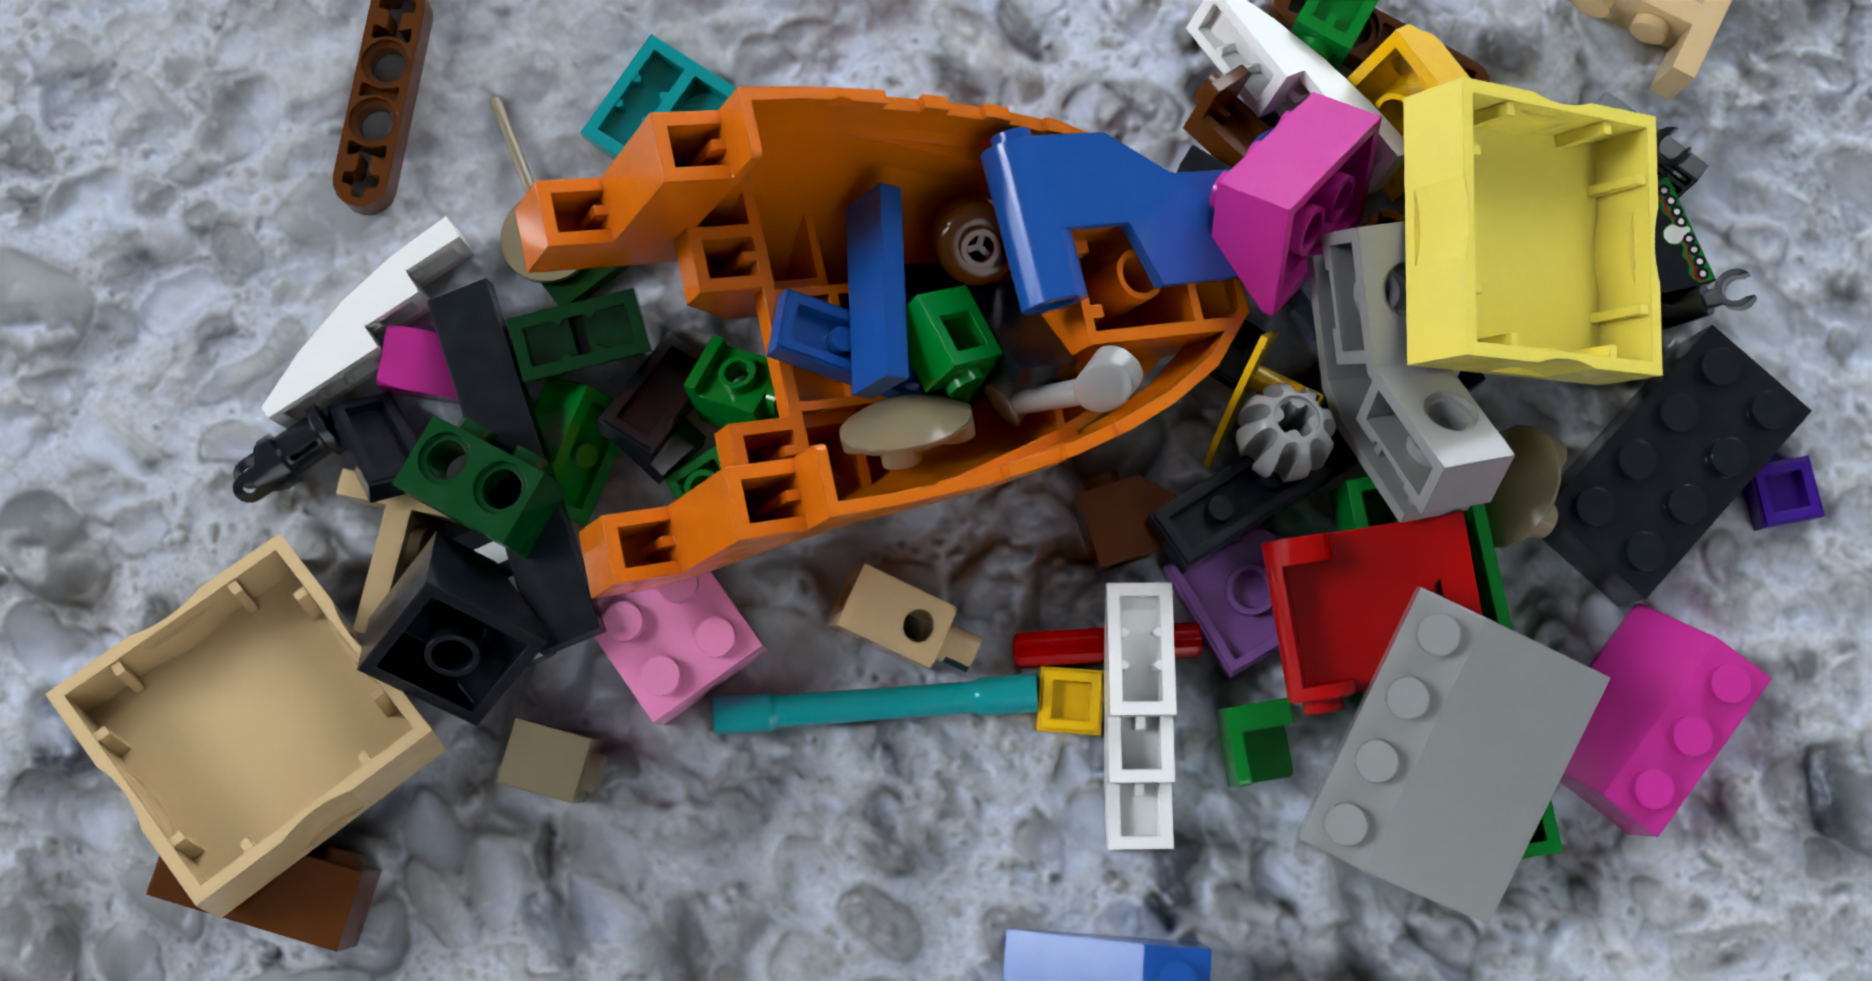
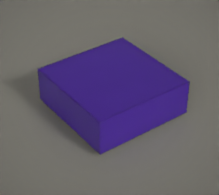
M1809 455L1766 463L1743 489L1754 531L1825 517Z

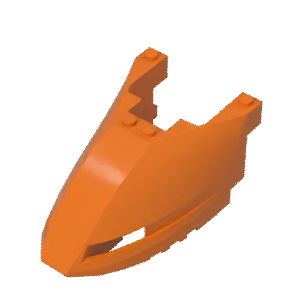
M738 86L719 110L649 113L601 177L534 181L515 209L527 273L678 262L687 305L726 320L758 317L767 357L777 298L785 289L789 288L849 310L846 207L878 183L900 187L904 265L938 263L930 244L931 224L938 210L949 200L964 194H982L991 198L980 155L986 149L992 147L990 139L994 135L1019 127L1030 128L1031 135L1089 132L1048 117L1040 119L1009 112V108L983 103L981 106L950 103L947 97L922 94L918 99L889 97L886 96L885 90L815 86ZM1121 226L1072 232L1088 298L1075 305L1040 314L1077 361L1071 380L1076 379L1100 347L1106 345L1118 346L1130 352L1140 363L1143 370V378L1162 357L1177 354L1147 387L1131 397L1124 405L1087 427L1085 426L1103 413L1092 412L1082 406L1028 414L1019 426H1013L996 413L986 396H984L972 409L976 432L973 438L963 443L941 444L922 451L923 460L921 463L902 470L885 469L882 466L881 456L847 454L843 451L840 441L839 428L848 417L872 403L887 397L878 395L871 399L852 396V385L767 357L779 418L727 424L716 432L714 437L721 470L670 505L601 515L578 532L591 599L659 588L853 523L942 502L995 487L1053 467L1122 435L1176 403L1219 366L1250 312L1243 283L1240 279L1155 289ZM1010 270L1002 277L1003 282L1013 281Z

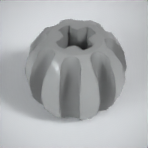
M1281 383L1270 385L1263 389L1262 395L1256 394L1248 399L1239 413L1238 423L1241 428L1237 430L1235 439L1239 453L1241 455H1248L1255 460L1251 468L1253 471L1264 478L1269 477L1272 472H1275L1283 482L1301 480L1309 475L1310 470L1315 471L1323 467L1333 450L1334 442L1331 436L1335 433L1336 424L1332 411L1323 409L1317 404L1320 395L1307 387L1297 392L1293 390L1290 384Z

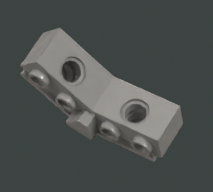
M1405 221L1356 227L1321 234L1323 254L1306 256L1322 390L1329 410L1332 411L1336 428L1400 523L1465 511L1472 505L1491 502L1515 457L1514 452L1479 407L1468 389L1459 380L1458 375L1460 371L1407 365ZM1385 284H1387L1389 291L1388 301L1385 295Z

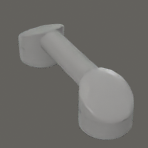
M1106 345L1100 347L1076 379L1039 386L1014 387L999 367L984 385V393L990 405L1003 420L1013 426H1019L1028 414L1075 406H1082L1092 412L1102 413L1116 410L1128 401L1141 384L1143 370L1138 360L1130 352L1118 346Z

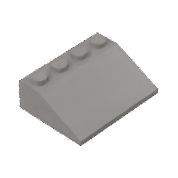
M1416 587L1299 827V839L1364 872L1489 925L1611 677L1422 587Z

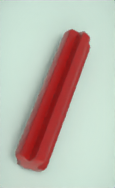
M1174 623L1175 659L1194 658L1202 654V631L1198 623ZM1105 627L1017 633L1012 639L1014 664L1019 668L1104 663Z

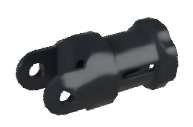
M315 403L305 409L306 416L277 436L274 437L267 434L256 441L253 453L235 465L233 470L235 479L233 492L240 501L254 503L273 491L290 489L302 481V472L333 452L339 456L344 453L329 423V417ZM243 487L247 489L256 488V490L252 493H247Z

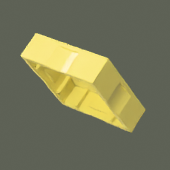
M1460 77L1404 97L1407 365L1592 385H1605L1663 376L1661 292L1655 255V226L1658 212L1656 116L1593 103L1583 105L1561 104L1551 101L1534 91L1467 77Z

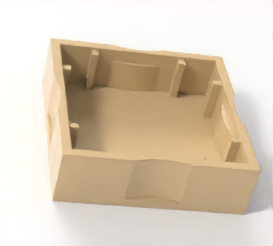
M280 533L198 588L193 596L170 616L143 631L128 636L45 693L96 767L114 780L126 794L135 810L141 830L195 906L219 919L223 918L447 750L403 691L357 670L363 645L362 639L356 632H353L352 626Z

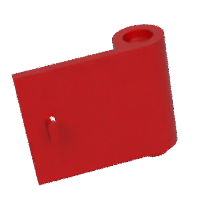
M1463 511L1403 523L1394 522L1261 543L1288 703H1302L1304 715L1345 709L1343 696L1366 691L1416 587H1422L1482 615Z

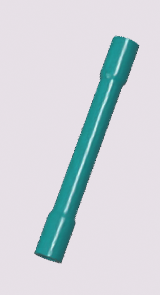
M1034 673L980 677L967 682L782 695L765 692L713 696V725L715 735L772 731L779 727L959 714L990 716L1038 712L1037 683Z

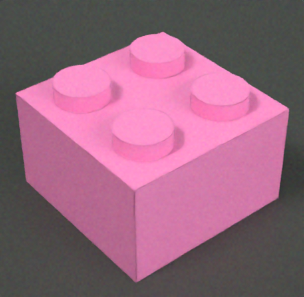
M714 571L659 588L606 596L597 601L607 632L594 638L649 718L656 724L665 725L769 651Z

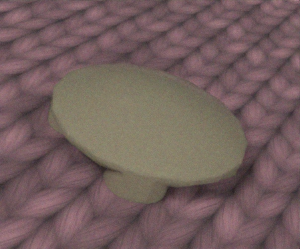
M908 393L877 401L848 417L839 428L840 441L845 453L881 456L882 466L889 470H902L914 467L922 462V451L941 444L963 443L973 438L976 434L970 404L959 397L951 399L948 395L937 393Z
M1515 425L1499 432L1514 452L1515 457L1491 502L1484 503L1495 548L1502 549L1521 543L1528 536L1535 539L1545 538L1552 532L1558 520V511L1554 504L1561 484V469L1567 459V449L1562 441L1547 435L1535 426Z

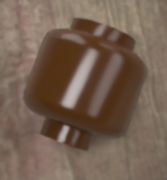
M964 194L949 200L938 210L931 224L930 244L937 262L950 278L965 285L984 286L998 281L1010 270L991 198L982 194Z

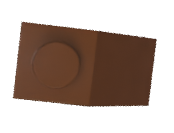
M1118 471L1107 472L1082 482L1084 492L1076 494L1071 505L1095 575L1165 552L1144 521L1149 514L1179 495L1139 475L1121 480Z

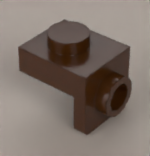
M1243 64L1222 77L1218 73L1210 75L1198 87L1191 99L1196 107L1183 127L1213 157L1232 168L1246 156L1251 143L1259 135L1272 129L1237 97L1252 73Z

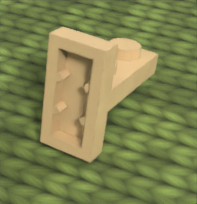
M1567 0L1574 3L1576 9L1587 16L1605 18L1628 29L1631 35L1641 42L1652 45L1659 44L1668 48L1649 90L1669 100H1672L1695 79L1732 0Z
M342 468L336 494L358 504L385 509L353 627V632L365 634L369 617L431 539V531L426 529L428 519L460 526L464 525L417 501L408 494L370 503L355 472Z

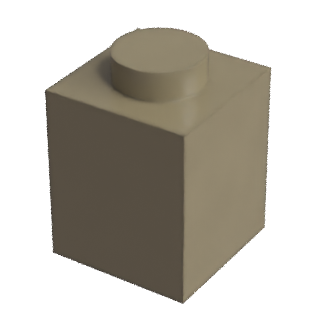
M515 718L496 783L572 804L584 803L587 792L595 794L604 776L607 756L599 754L603 740L532 720Z

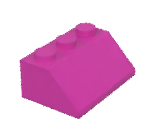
M1312 92L1293 111L1285 112L1277 126L1262 141L1256 140L1248 149L1246 156L1230 171H1223L1216 179L1209 200L1210 207L1214 208L1211 237L1261 312L1274 316L1307 281L1309 277L1306 256L1323 254L1321 234L1356 228L1362 222L1382 116Z
M1636 603L1588 666L1611 678L1560 782L1628 835L1658 837L1772 678L1719 638L1643 604Z

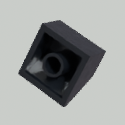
M436 531L369 617L357 670L477 726L547 644L549 633L496 561Z

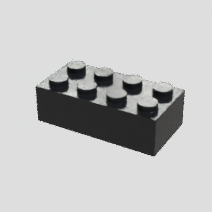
M1710 325L1681 342L1662 363L1663 376L1649 378L1561 476V484L1554 504L1558 511V520L1552 532L1545 538H1542V540L1616 606L1647 599L1812 412L1810 408L1714 325Z

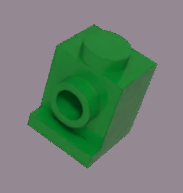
M962 285L919 294L906 306L908 360L925 392L944 388L949 398L954 399L964 396L982 385L985 381L983 372L1003 352L967 286Z
M713 335L683 385L700 420L724 427L732 423L779 418L767 357L728 346L725 338Z

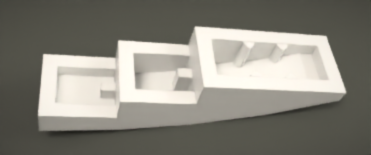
M1202 1L1186 29L1223 75L1241 64L1252 72L1239 94L1258 118L1274 111L1281 118L1285 112L1293 111L1312 92L1382 116L1367 195L1382 189L1404 163V138L1381 112L1321 55L1277 20L1249 1Z
M447 217L393 254L337 306L298 351L261 406L268 419L285 428H289L306 416L305 409L315 403L319 408L323 409L378 373L387 325L406 327L428 313L430 309L427 301L430 298L423 287L475 255L463 235Z
M1172 582L1105 584L1104 786L1107 850L1174 849L1172 782H1175L1173 716L1177 715Z

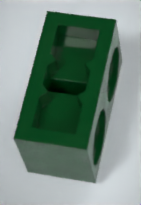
M634 288L506 319L523 383L534 382L653 351L638 293Z
M433 415L392 485L417 501L514 553L527 558L566 491L564 487L547 475L552 464L519 445L516 446L512 455L493 446L498 436L466 417H462L458 425L455 426ZM466 455L465 465L461 472L455 477L447 479V471L450 464L456 458ZM521 483V493L517 501L513 505L501 509V499L505 491L512 485Z

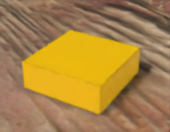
M1041 666L1039 671L1036 731L1101 736L1104 671Z

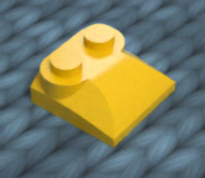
M1407 24L1396 29L1347 80L1381 112L1404 138V97L1460 77H1470L1435 35ZM1404 163L1382 188L1392 203L1405 194Z

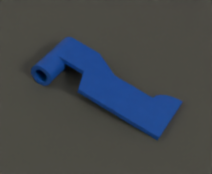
M1028 127L1013 128L994 135L990 139L992 147L986 149L980 155L1022 315H1038L1060 310L1088 298L1072 232L1076 230L1121 226L1155 289L1239 279L1211 237L1214 208L1210 207V194L1218 176L1223 171H1230L1231 169L1173 173L1106 133L1031 135L1030 128ZM1274 128L1259 135L1251 145L1256 140L1262 141Z

